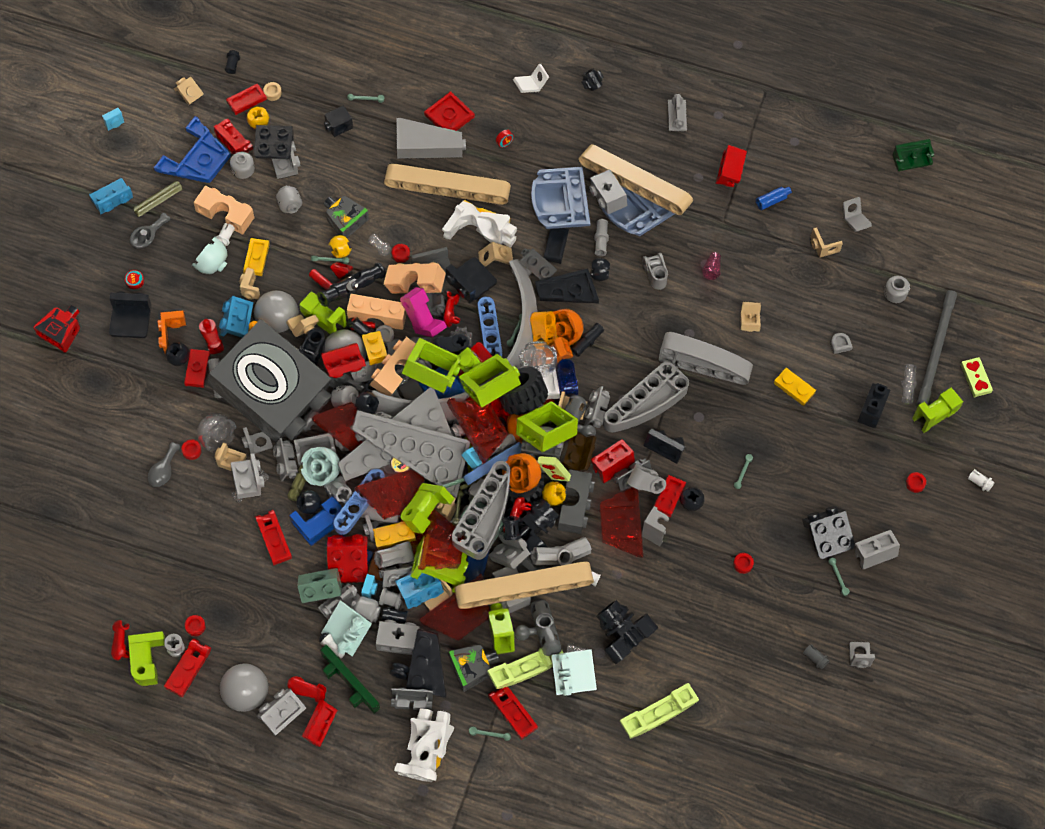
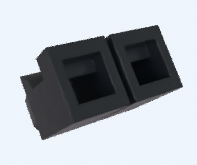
M872 383L857 422L874 429L876 428L891 391L887 389V386Z

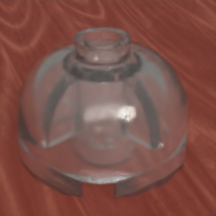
M530 342L525 345L523 350H520V366L537 368L543 378L552 374L557 366V351L553 345L552 347L548 346L547 342Z
M211 413L204 417L198 425V440L204 448L214 452L213 450H216L218 447L221 448L223 443L229 445L235 437L233 432L234 428L236 429V424L222 413Z

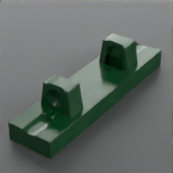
M325 645L320 649L321 656L328 663L323 669V674L329 679L337 673L355 692L349 699L350 704L356 708L364 702L375 714L380 709L379 702L335 653Z

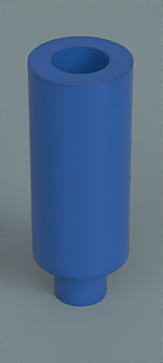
M779 187L756 198L758 208L763 210L787 199V195L792 193L791 188Z

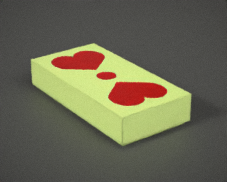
M980 357L962 361L960 365L973 397L992 393L993 389Z
M540 456L538 458L540 467L552 480L570 481V473L556 457Z

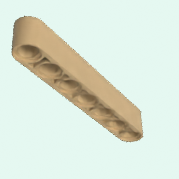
M590 145L579 157V162L585 168L597 174L611 170L622 187L674 214L682 215L693 202V198L686 191L596 145Z
M389 164L387 166L384 184L391 188L502 205L508 202L511 188L510 183L503 180L399 164Z
M579 562L461 584L454 589L458 608L467 609L585 587L593 584L594 579L590 563Z

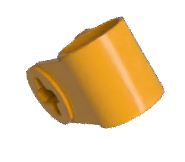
M551 311L532 313L530 322L534 345L542 349L555 344L554 339L558 338L554 313Z

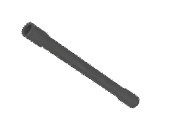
M948 290L945 295L941 318L923 385L919 392L917 406L923 402L927 405L929 404L935 373L951 313L957 298V293L952 290Z

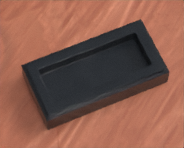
M550 229L544 258L547 261L562 263L569 229Z

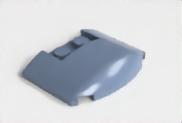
M583 168L539 170L537 172L538 177L536 180H533L531 199L536 217L546 229L590 226Z
M624 187L622 188L627 194V206L610 214H607L604 208L602 209L604 214L616 226L637 236L643 235L674 215L673 212Z

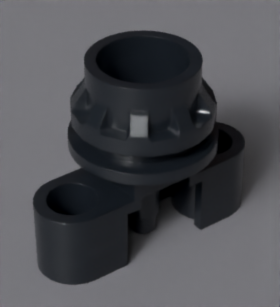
M543 497L538 501L531 502V510L525 511L527 514L523 518L519 517V533H521V538L527 543L526 548L530 555L534 547H548L537 534L541 530L547 534L549 532L547 527L552 528L555 520L559 517V514ZM511 506L505 511L504 517L510 516Z
M617 600L606 606L596 616L600 621L601 629L603 631L607 629L605 635L608 637L614 634L616 637L604 649L615 664L631 653L630 650L639 645L641 640L648 638L658 629V626L647 613L632 623L630 619L634 616L633 612L627 613L628 607L621 605Z

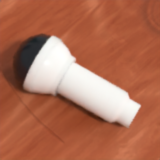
M323 633L320 636L319 642L321 645H327L340 659L344 656L337 651L338 645L334 642L331 634Z

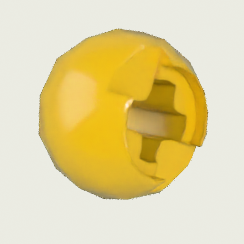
M253 107L247 113V122L254 129H256V125H267L269 122V114L263 107Z
M334 236L329 242L333 249L332 254L336 258H344L352 250L347 244L349 241L345 236Z
M552 481L544 486L542 497L551 506H558L565 500L566 489L559 482Z

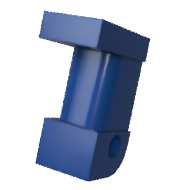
M333 496L321 504L322 510L306 522L297 511L289 515L291 523L310 546L334 530V519L342 507Z

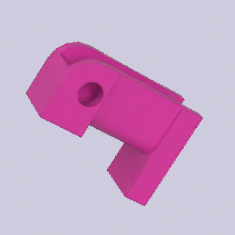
M415 287L401 297V304L405 308L416 334L434 337L447 328L444 321L433 319L426 304L429 299L424 288Z

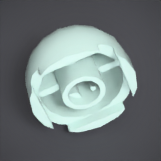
M216 237L212 239L214 244H208L196 258L198 263L192 264L196 270L203 274H213L217 270L221 272L227 265L225 262L227 249Z
M311 448L302 457L303 469H301L305 480L311 485H326L334 481L340 473L337 464L340 462V459L329 448Z

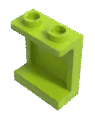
M423 536L416 548L410 577L418 579L421 573H425L452 584L451 589L455 593L454 588L465 582L463 573H465L468 567V562L466 561L467 554L454 547Z

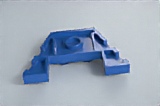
M195 116L187 125L186 131L199 138V140L179 164L163 155L154 166V169L159 173L210 183L231 156L228 150L217 138H214L209 129Z

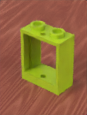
M419 338L406 361L402 374L444 393L447 386L451 388L460 371L461 366L458 364L461 357ZM420 357L449 371L447 376L417 363L418 358Z
M499 354L494 355L459 376L464 391L480 407H484L521 385L518 378L520 376L518 369L515 366L512 367L506 358L503 359ZM501 371L504 372L496 378L492 379L491 381L487 382L486 384L482 385L481 387L479 386L481 383L485 382L486 380L490 379L491 377L495 376Z
M551 401L517 418L516 434L543 453L576 436L578 419ZM551 421L559 427L546 432L539 426Z

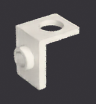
M538 64L531 76L515 77L513 81L521 93L539 92L549 76L543 66ZM539 71L542 73L541 81L537 78Z

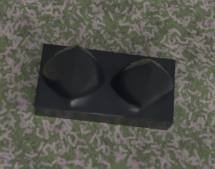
M651 429L643 445L676 464L681 459L685 449L682 437L670 439L666 436L664 430L655 431Z

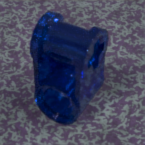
M562 359L559 361L557 368L560 397L562 391L565 392V395H578L575 365L570 359ZM568 368L570 371L563 372L561 369Z

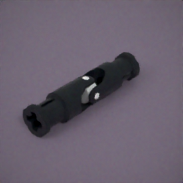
M377 262L373 267L365 268L331 285L325 291L320 290L317 298L322 306L327 307L330 302L341 300L356 292L359 288L371 285L374 280L384 278L386 275L385 268L381 263Z

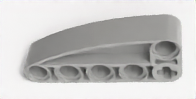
M674 332L665 333L659 354V361L661 363L670 362L680 369L742 385L749 383L753 368L751 362L738 355L701 340Z
M664 362L660 364L605 413L604 429L611 433L640 425L658 416L687 394L689 379L672 363ZM649 384H655L657 387H651ZM680 384L683 388H678L676 385ZM640 395L643 399H637L635 396ZM628 407L630 410L624 411L622 408ZM609 419H614V420H616L617 422H615V423H610L608 420H609Z
M498 461L492 466L453 531V546L474 559L480 560L487 555L504 517L510 483V467L508 463ZM498 469H503L506 471V473L504 475H498L496 471ZM492 485L496 487V490L489 492L486 490V487ZM478 502H484L486 504V507L480 509L476 507V504ZM472 518L476 520V524L468 525L466 521ZM462 536H464V537H465V540L462 539V540L459 542V541H458V538H461ZM482 545L484 549L481 552H476L473 547Z

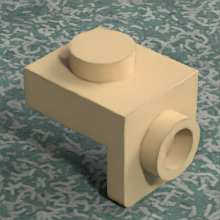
M183 77L176 82L177 87L174 88V91H178L188 105L204 94L192 77L188 79Z
M247 268L245 274H242L240 277L241 294L247 299H259V288L253 287L256 279L255 271L251 268Z
M742 303L740 315L741 330L749 332L760 331V303Z
M298 315L289 319L286 323L294 336L298 337L308 334L311 329H314L319 320L316 315L306 319L302 315Z
M223 443L221 448L218 447L215 453L218 467L230 471L231 462L245 461L247 458L245 453L228 448L226 443Z
M455 499L451 505L438 503L433 514L450 522L456 511L457 504L454 503Z

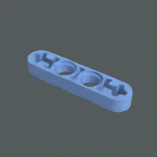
M482 297L478 301V314L483 345L491 354V349L495 348V355L499 354L502 357L495 303L490 297ZM485 303H487V305L489 306V307H488V312H489V313H486V314H485V307H484V304H485ZM486 319H491L494 321V324L486 326L483 322ZM488 336H495L497 340L494 343H489L486 341V338Z
M516 443L465 475L463 479L467 485L488 474L496 462H505L510 455L520 454L521 443Z
M371 470L335 517L334 529L337 533L347 534L350 532L384 486L385 474L382 470ZM380 476V481L376 480L372 487L373 477ZM362 490H369L371 495L367 498H362L360 492ZM351 505H357L360 508L357 513H351L348 509ZM346 520V527L342 526L340 528L339 522L343 523Z

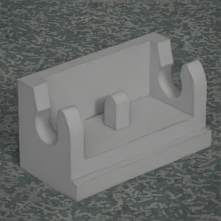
M332 433L294 440L299 466L303 464L301 462L303 455L311 448L326 447L336 453Z
M654 506L644 521L642 537L661 546L663 536L666 534V528L658 523V519L662 518L668 522L669 518Z
M888 530L855 543L856 558L860 557V566L864 570L898 557L900 544L892 531Z

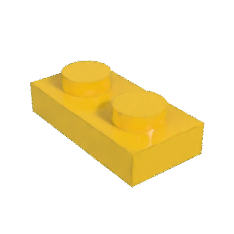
M250 239L243 269L244 274L247 268L254 269L256 276L263 275L270 245L268 240Z
M377 331L362 335L370 365L382 363L387 356L381 332Z
M785 368L774 381L776 386L803 406L816 392L813 387L788 368Z
M405 522L373 529L378 550L404 542L416 541L415 532Z

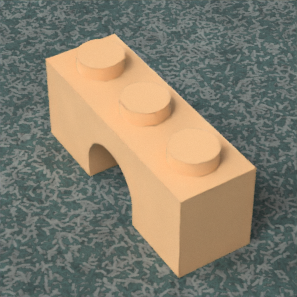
M205 186L194 201L196 212L210 219L219 211L228 212L225 217L226 223L233 225L234 231L242 235L254 219L251 206L236 201L232 196H225L215 188Z
M434 262L429 264L398 263L396 265H388L384 285L392 294L408 293L411 284L417 281V285L420 288H424L426 293H441L446 273L439 264Z
M356 294L350 295L347 307L348 319L358 317L361 321H367L368 318H376L391 328L400 330L404 328L407 312L401 302Z
M408 337L403 341L398 340L392 348L395 350L392 356L388 354L382 361V364H384L382 369L377 368L372 374L371 378L373 381L370 385L378 392L391 396L403 380L396 373L395 365L405 366L416 343Z

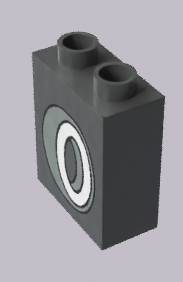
M262 319L209 373L207 382L208 386L275 443L285 435L293 441L307 425L301 417L310 408L319 413L332 397L326 391L331 378Z

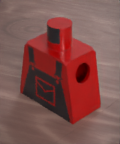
M73 305L66 312L59 308H54L34 326V330L37 336L66 353L80 330L79 323L75 319L80 311Z

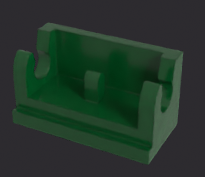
M930 139L895 145L892 156L897 170L903 171L932 165L934 151Z

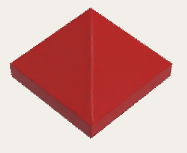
M335 262L330 267L338 279L353 270L352 266L340 262Z

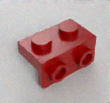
M357 343L321 354L325 371L329 377L338 378L346 372H357L366 366L365 359L361 355Z

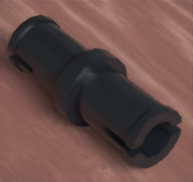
M595 323L571 347L572 353L579 357L589 346L591 347L594 344V341L604 332V328L599 323Z

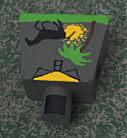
M346 196L341 197L338 201L328 197L324 202V205L328 208L326 211L327 221L338 235L348 238L369 220L368 210Z
M481 645L449 651V659L463 692L489 678L490 676L487 671L491 669L490 665L500 662L496 650L485 654Z

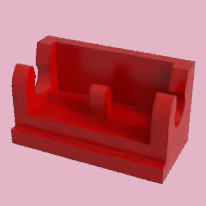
M225 119L214 126L215 136L233 155L237 152L248 153L253 149V145L250 144L251 142L246 140L236 130L229 119Z
M731 145L727 146L722 154L716 184L734 187L735 183L740 182L747 151Z
M621 439L591 459L594 472H599L601 481L606 483L614 477L615 473L624 468H629V465L635 462L634 451Z

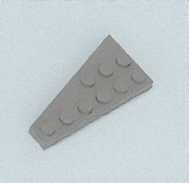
M431 387L392 418L395 421L453 436L435 389ZM365 440L337 464L345 482L369 473L373 469L389 465L392 456L368 440Z
M356 411L352 431L434 485L442 486L462 478L466 462L462 454L469 449L471 441L366 412ZM460 483L446 488L454 498H457Z

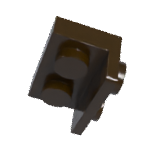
M577 432L576 436L564 441L559 459L560 463L567 470L587 471L591 464L590 460L595 449L597 437L594 435L585 437Z

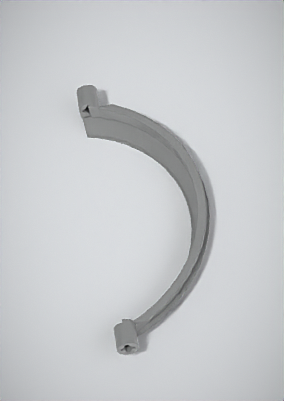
M518 259L511 260L509 264L521 293L522 320L517 340L507 360L512 367L515 366L519 369L526 367L534 346L530 318L532 313L538 311L535 293L529 278L532 272ZM501 371L500 373L481 383L479 386L481 387L482 385L489 382L492 378H496L504 372ZM375 390L372 392L379 400L375 413L384 412L393 417L414 401L391 397ZM466 392L449 398L438 399L448 424H452L458 417H465L467 419L472 417L465 402L470 397Z

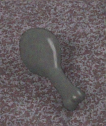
M162 213L160 218L152 225L141 226L135 229L130 236L132 247L143 249L149 246L154 240L156 231L164 223L171 220L170 216Z
M171 442L164 458L150 468L147 479L153 487L163 486L171 478V460L174 454L179 451V444Z

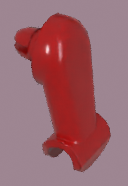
M447 291L448 299L443 321L447 327H451L452 323H460V318L454 316V307L458 304L460 295L452 296V293Z
M204 319L199 324V330L208 344L207 347L210 354L222 352L224 346L219 338L215 322L211 319Z
M518 497L513 504L510 516L520 517L523 510H531L527 506L532 507V505L525 502L524 497Z
M118 620L112 625L114 638L111 655L117 661L121 658L130 657V653L125 650L126 645L124 644L125 631L129 629L130 625L125 624L122 626V620Z
M298 676L291 677L287 683L288 689H291L296 695L314 698L317 703L319 700L324 701L327 688L322 684L316 686Z

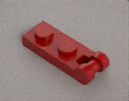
M274 510L268 511V514L263 516H255L273 565L292 559ZM270 521L272 522V524L265 526L264 524Z
M193 638L164 685L165 689L183 698L210 654L211 647L199 644L198 640ZM195 651L200 653L198 658L193 656Z
M509 687L500 688L496 692L492 691L488 694L492 703L495 704L521 740L538 729L537 724ZM505 695L508 699L502 702L500 698Z

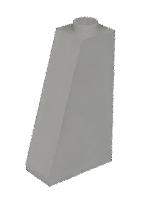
M397 118V159L462 157V150H466V139H462V132Z

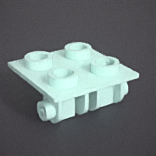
M339 601L321 634L329 633L332 635L334 642L338 645L337 651L340 654L344 655L346 652L353 656L372 623L344 602Z
M592 649L551 655L556 695L563 694L566 696L576 692L597 690Z

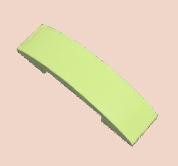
M540 648L538 652L507 665L503 663L491 668L487 673L496 689L508 687L552 668V656L544 655L542 648Z
M687 683L647 708L626 716L620 720V723L631 739L672 719L697 703L699 699L690 684Z

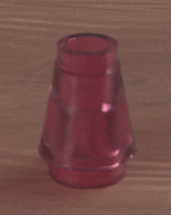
M712 252L702 269L703 276L708 280H715L720 276L721 255L719 253Z

